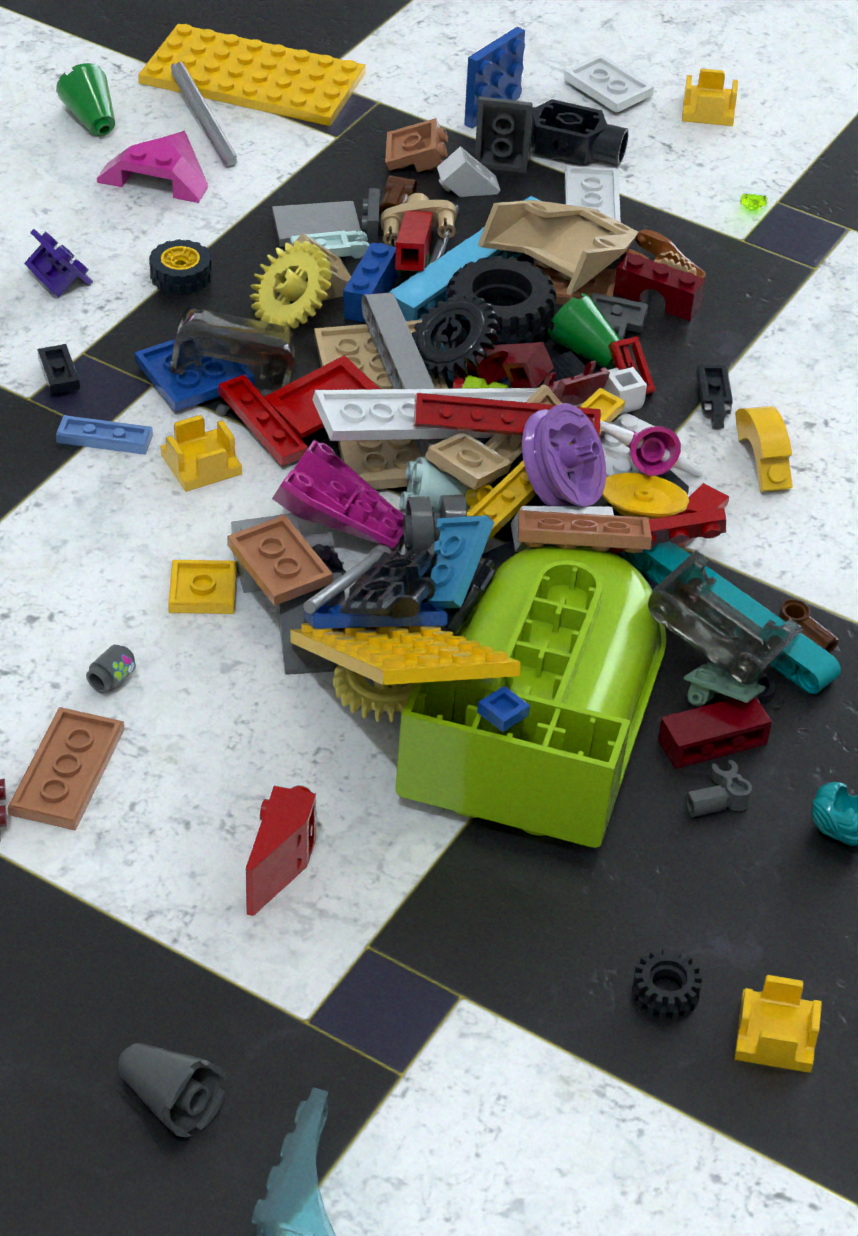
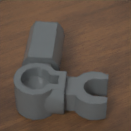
M729 760L727 771L720 770L716 763L712 764L711 779L718 786L686 793L685 805L691 817L726 810V807L732 811H744L749 807L752 785L749 781L743 779L740 774H737L738 765L736 762Z

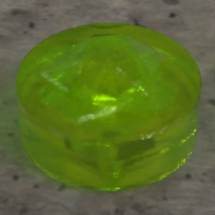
M742 193L740 204H743L750 211H757L762 206H767L768 197L766 195Z

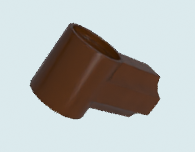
M389 175L386 182L385 195L379 206V215L388 208L406 203L407 198L417 191V180Z
M798 599L785 600L781 605L778 617L831 654L837 647L839 639L809 616L810 608L805 602Z

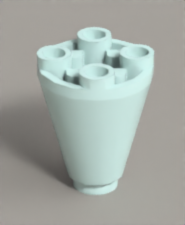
M418 457L416 461H409L407 464L405 478L409 479L407 492L403 491L401 494L399 508L406 511L407 497L429 496L433 512L438 513L441 495L462 494L465 500V494L469 488L462 485L451 474L439 470L434 463L425 457ZM465 500V506H466V512H467V510L470 509V507L467 505L466 500Z

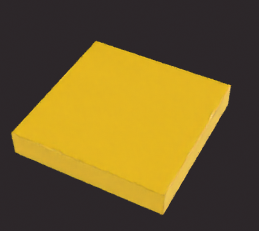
M172 560L168 603L169 613L234 614L237 561Z

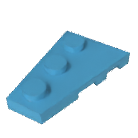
M487 515L437 518L436 528L440 530V537L438 541H435L434 552L438 556L437 565H435L431 572V579L435 581L437 589L434 595L428 599V602L435 608L462 607L494 522Z

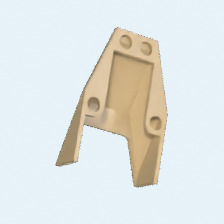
M538 200L501 202L493 204L478 246L521 252L535 258L536 264L544 268L552 267L559 271L558 275L560 277L570 280L566 293L572 295L624 254L636 239L638 231L593 208Z

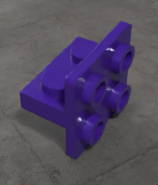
M35 229L30 232L41 245L24 264L57 297H60L77 276L88 285L93 282L86 274L89 269L78 259L73 261L72 259L75 255L64 245L57 247L58 242L45 231L42 235Z

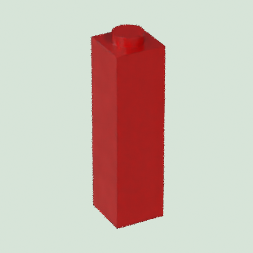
M405 211L396 240L395 270L424 271L432 242L433 212Z

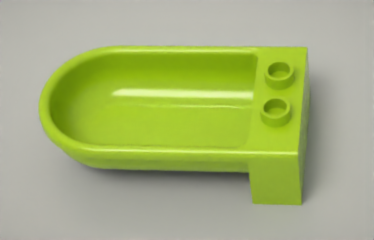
M544 544L542 547H530L522 550L506 560L495 571V575L485 589V594L481 595L460 636L466 637V641L480 642V646H491L493 651L507 652L509 658L520 661V676L415 683L401 715L395 791L403 798L449 809L464 817H479L521 828L532 835H547L596 848L602 843L664 657L666 631L659 614L655 595L649 583L628 561L611 551L592 550L590 546L577 545L574 549H562L557 544ZM503 686L530 705L529 716L504 732L477 713L478 702Z

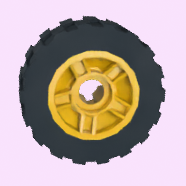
M176 239L175 241H166L163 244H159L157 248L151 251L149 256L150 279H152V284L157 286V289L160 291L163 290L168 294L188 295L206 288L212 280L211 253L201 243Z

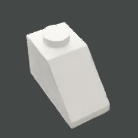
M461 146L437 167L440 175L439 182L442 187L448 192L452 190L459 197L494 195L501 191L496 175Z

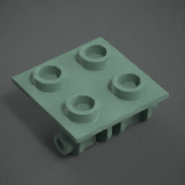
M710 662L707 665H701L684 677V680L691 682L688 700L694 706H702L720 693L748 703L766 689L765 686L757 684L758 680L752 676L745 674L736 676L727 673L724 666Z

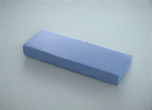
M64 415L56 433V443L146 455L153 436V428L150 426Z

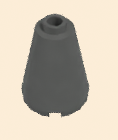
M144 1043L132 1044L119 1057L118 1073L166 1128L177 1136L189 1137L192 1135L187 1132L194 1128L204 1129L215 1117L224 1100L225 1091L220 1087L221 1077L226 1080L225 1072L218 1064L210 1060Z

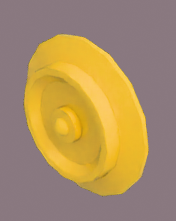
M619 473L606 477L605 487L601 495L618 513L630 517H647L649 520L676 515L685 511L689 504L687 493L678 485L660 477L640 473Z

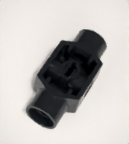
M554 99L532 108L531 145L535 154H540L547 158L566 160L573 164L585 165L593 160L617 165L621 164L627 148L629 129L607 124L602 110Z

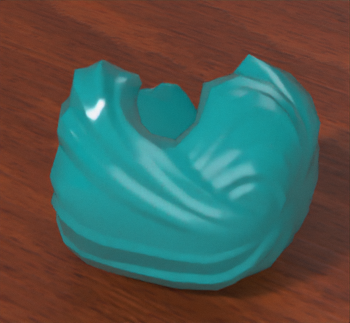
M831 782L822 785L816 791L812 802L811 817L815 826L823 834L847 845H858V795H849L847 792L848 787L843 783Z

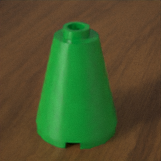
M92 63L73 66V71L68 75L64 72L57 82L56 92L59 99L93 135L104 136L109 134L115 127V118L106 74L98 65Z
M582 293L581 296L583 298L579 300L573 297L553 318L552 322L556 325L553 331L548 328V338L591 362L596 361V365L602 368L605 367L607 370L614 369L615 365L608 345L621 339L590 296Z

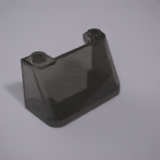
M189 308L180 315L169 372L184 375L187 366L195 363V366L201 367L202 357L208 356L261 367L259 379L265 380L268 378L272 383V392L289 384L295 358V334L290 328L282 325L198 308Z
M695 550L654 588L648 601L649 611L654 619L743 684H754L775 671L786 660L804 628L792 619H789L782 626H775L776 623L770 619L761 628L712 592L717 580L712 576L708 578L705 565L709 559Z

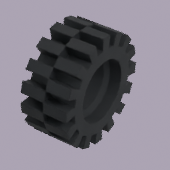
M662 948L661 955H658L657 950L650 951L649 957L644 955L641 957L640 963L637 962L632 985V997L634 1001H638L637 1007L641 1011L647 1007V1016L652 1018L654 1013H658V1020L665 1021L666 1015H670L671 1021H677L679 1013L685 1018L689 1016L690 1010H695L699 1001L703 978L702 973H699L700 967L697 963L692 965L693 958L689 955L682 959L681 951L675 950L674 955H669V948ZM662 978L670 979L677 982L681 989L665 991L656 987L653 981Z

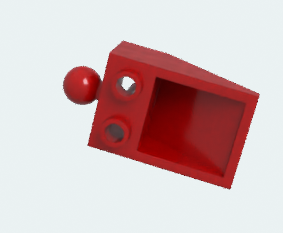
M298 785L291 789L273 786L270 798L264 799L260 809V820L262 821L245 868L247 915L254 916L308 866L316 841V793H312L305 786Z

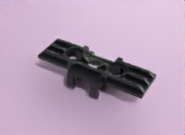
M413 550L407 551L404 555H400L398 551H392L381 564H375L349 588V597L340 608L341 613L375 614V616H391L392 618L415 616L420 611L421 603L426 598L432 597L437 589L433 579L422 577L436 560L435 555H430L428 550H423L419 555H415Z

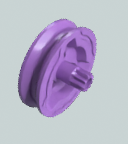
M568 403L556 405L550 410L544 409L533 413L528 418L523 430L522 453L528 478L537 495L547 506L586 507L596 503L605 487L606 462L600 438L591 421L579 408Z

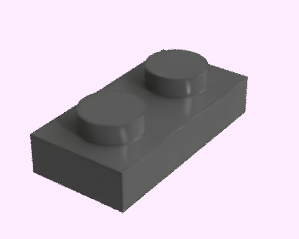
M369 188L368 199H363L362 232H367L368 243H378L380 189Z

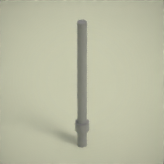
M399 543L394 548L381 544L377 545L370 551L368 557L307 600L303 605L304 610L309 614L314 613L356 582L379 560L384 552L390 554L392 551H398Z

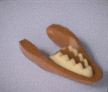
M646 229L637 233L636 243L655 255V262L705 278V271L685 257L674 243L662 234ZM629 248L624 252V254L620 256L621 261L625 258V256L628 253L640 255L643 258L649 259L643 254Z

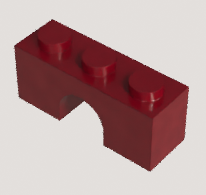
M628 253L616 268L614 295L640 302L650 289H654L665 299V313L691 321L702 307L706 279L669 267L666 264L643 258L640 255Z
M538 342L494 345V350L484 347L483 350L487 354L488 359L477 355L476 360L479 368L469 362L467 363L469 374H466L460 367L457 371L459 377L465 378V380L470 375L485 379L487 385L508 377L512 388H537L554 366L544 343Z

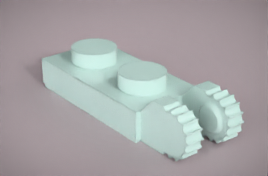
M359 230L358 232L335 231L306 234L338 257L351 255L355 259L361 258L370 246L365 232ZM300 235L290 237V244L292 245Z

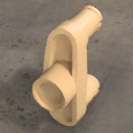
M414 193L407 198L406 203L388 208L381 214L380 222L384 232L383 242L388 246H392V239H394V245H396L405 211L433 212V227L438 226V235L441 238H446V231H448L449 238L455 235L456 207L448 200H429L422 193Z

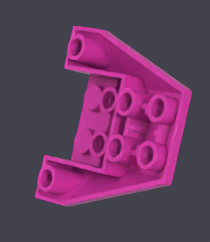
M315 440L272 497V500L299 518L391 548L397 545L403 534L404 514L394 508L341 458L335 455L331 447L324 443H318Z

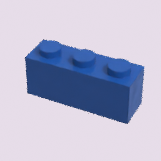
M371 242L343 290L344 319L365 322L362 314V296L364 294L389 293L399 275L398 270H395L396 247Z

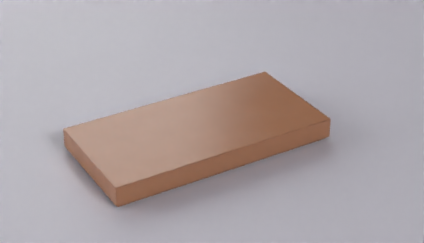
M59 707L8 805L9 815L76 831L125 730L124 721Z

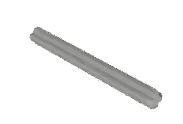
M182 62L173 63L170 67L172 69L171 73L223 164L227 167L235 165L237 163V155Z

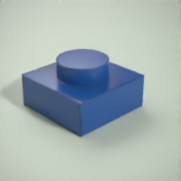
M503 686L478 702L477 713L504 732L529 716L530 705Z

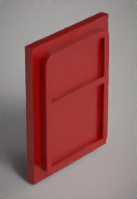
M344 355L264 396V398L301 438H304L324 427L312 400L315 390H373L380 388Z

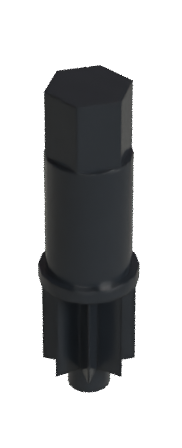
M486 558L484 563H478L462 607L450 608L447 614V625L442 626L456 634L459 633L481 595L485 594V589L496 573L492 569L495 564L494 562Z

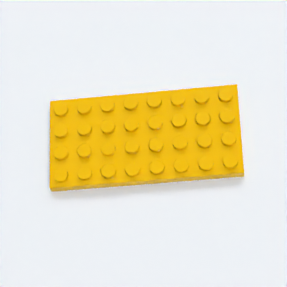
M177 24L140 71L138 81L140 84L182 93L170 68L173 63L182 62L203 98L331 126L365 75L366 65L356 63L353 60L333 58L330 55L310 53L307 50L287 48L280 44L264 43L257 39L241 38L234 34L218 33L211 29L195 28L188 24Z
M309 623L301 624V629H290V643L382 685L520 676L521 662L509 658L507 652L493 651V647L480 646V642L466 641V637L453 636V632L441 631L440 627L312 628Z

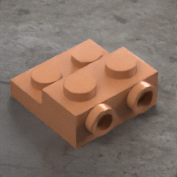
M437 118L387 132L385 163L388 170L403 169L411 164L415 165L417 172L437 168L443 162V159L448 157L445 145L448 142L446 129L444 127L440 128Z

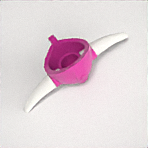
M600 420V429L630 448L631 460L641 472L654 476L663 474L673 467L687 473L702 476V470L680 456L681 442L677 434L671 429L655 426L645 428L637 433Z

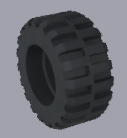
M494 256L493 259L480 258L475 263L471 261L465 264L463 268L460 267L448 282L446 302L452 296L456 300L459 295H465L466 298L470 295H475L476 298H483L486 303L492 305L494 312L498 315L499 319L497 322L500 326V330L496 331L499 339H490L493 345L544 343L549 339L547 334L548 328L552 331L554 326L552 320L555 315L556 289L548 275H545L544 271L539 267L534 268L532 263L527 261L520 262L517 258L512 257L502 259V256ZM459 319V322L469 335L470 322Z

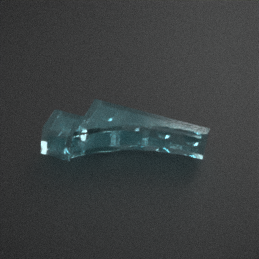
M313 1087L308 1101L302 1100L298 1106L295 1116L296 1129L293 1134L287 1133L281 1149V1156H283L279 1167L274 1165L268 1177L267 1189L269 1192L266 1199H259L253 1212L252 1223L257 1224V1236H336L324 1208L316 1169L320 1136L328 1115V1091Z

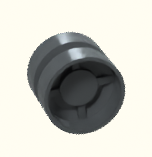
M441 495L438 513L433 512L429 496L407 497L406 515H403L404 544L408 551L413 550L415 555H419L423 550H428L435 541L439 540L440 530L436 528L437 518L467 517L463 495Z

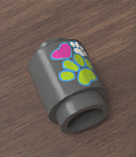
M116 644L110 646L90 664L89 671L86 673L87 681L98 692L104 693L107 690H113L135 670L134 654L125 646Z

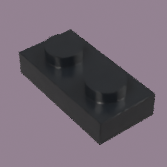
M67 344L37 349L38 359L50 394L66 393L80 389L79 378Z

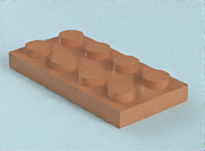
M519 510L518 542H524L529 547L557 544L562 549H574L578 545L590 546L592 550L607 551L610 547L623 548L625 552L640 553L643 549L651 550L652 536L647 517Z

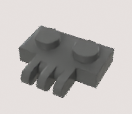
M592 293V300L614 331L618 333L617 335L621 340L625 338L627 330L641 333L648 311V304Z

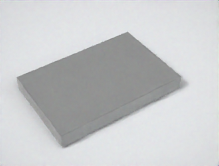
M353 201L272 206V215L279 247H285V243L290 244V237L301 235L302 233L306 235L335 231H361Z

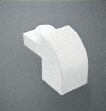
M633 367L618 370V368L608 370L610 374L604 390L625 401L624 410L620 414L641 409L645 401L647 384Z

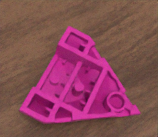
M185 131L128 147L109 161L97 177V183L123 187L132 172L170 179L173 184V198L195 203L200 202L208 189V183Z

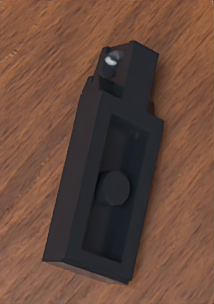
M698 365L696 374L702 410L704 414H711L712 428H724L726 414H731L733 403L727 366Z

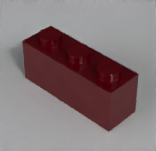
M757 697L748 703L731 698L661 717L658 742L674 769L767 745L772 721Z

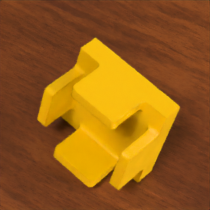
M700 69L699 81L696 86L691 85L692 75H687L682 121L733 126L738 80L733 79L732 89H725V71Z
M202 415L175 422L174 438L173 436L166 437V444L160 446L161 456L185 492L242 475V465L235 455V437L223 420L217 422V429L205 432V422Z
M772 975L765 977L762 992H756L748 988L743 989L734 1060L811 1073L814 1049L820 1027L822 1001L801 999L803 981Z

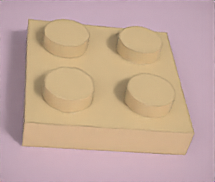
M465 432L458 433L428 447L425 456L439 470L451 474L462 485L474 490L507 474L512 464L511 461Z

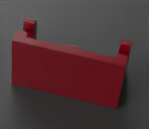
M596 361L587 363L583 374L555 382L553 381L556 378V372L549 373L543 385H547L562 404L578 405L584 403L599 388L604 389L610 372L604 367L599 372L593 374Z

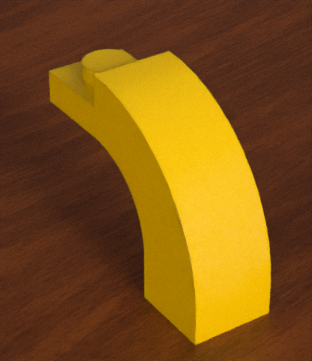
M773 406L741 408L735 411L738 440H749L754 450L760 492L789 490L793 488L789 457L792 456V449L786 425L779 411Z

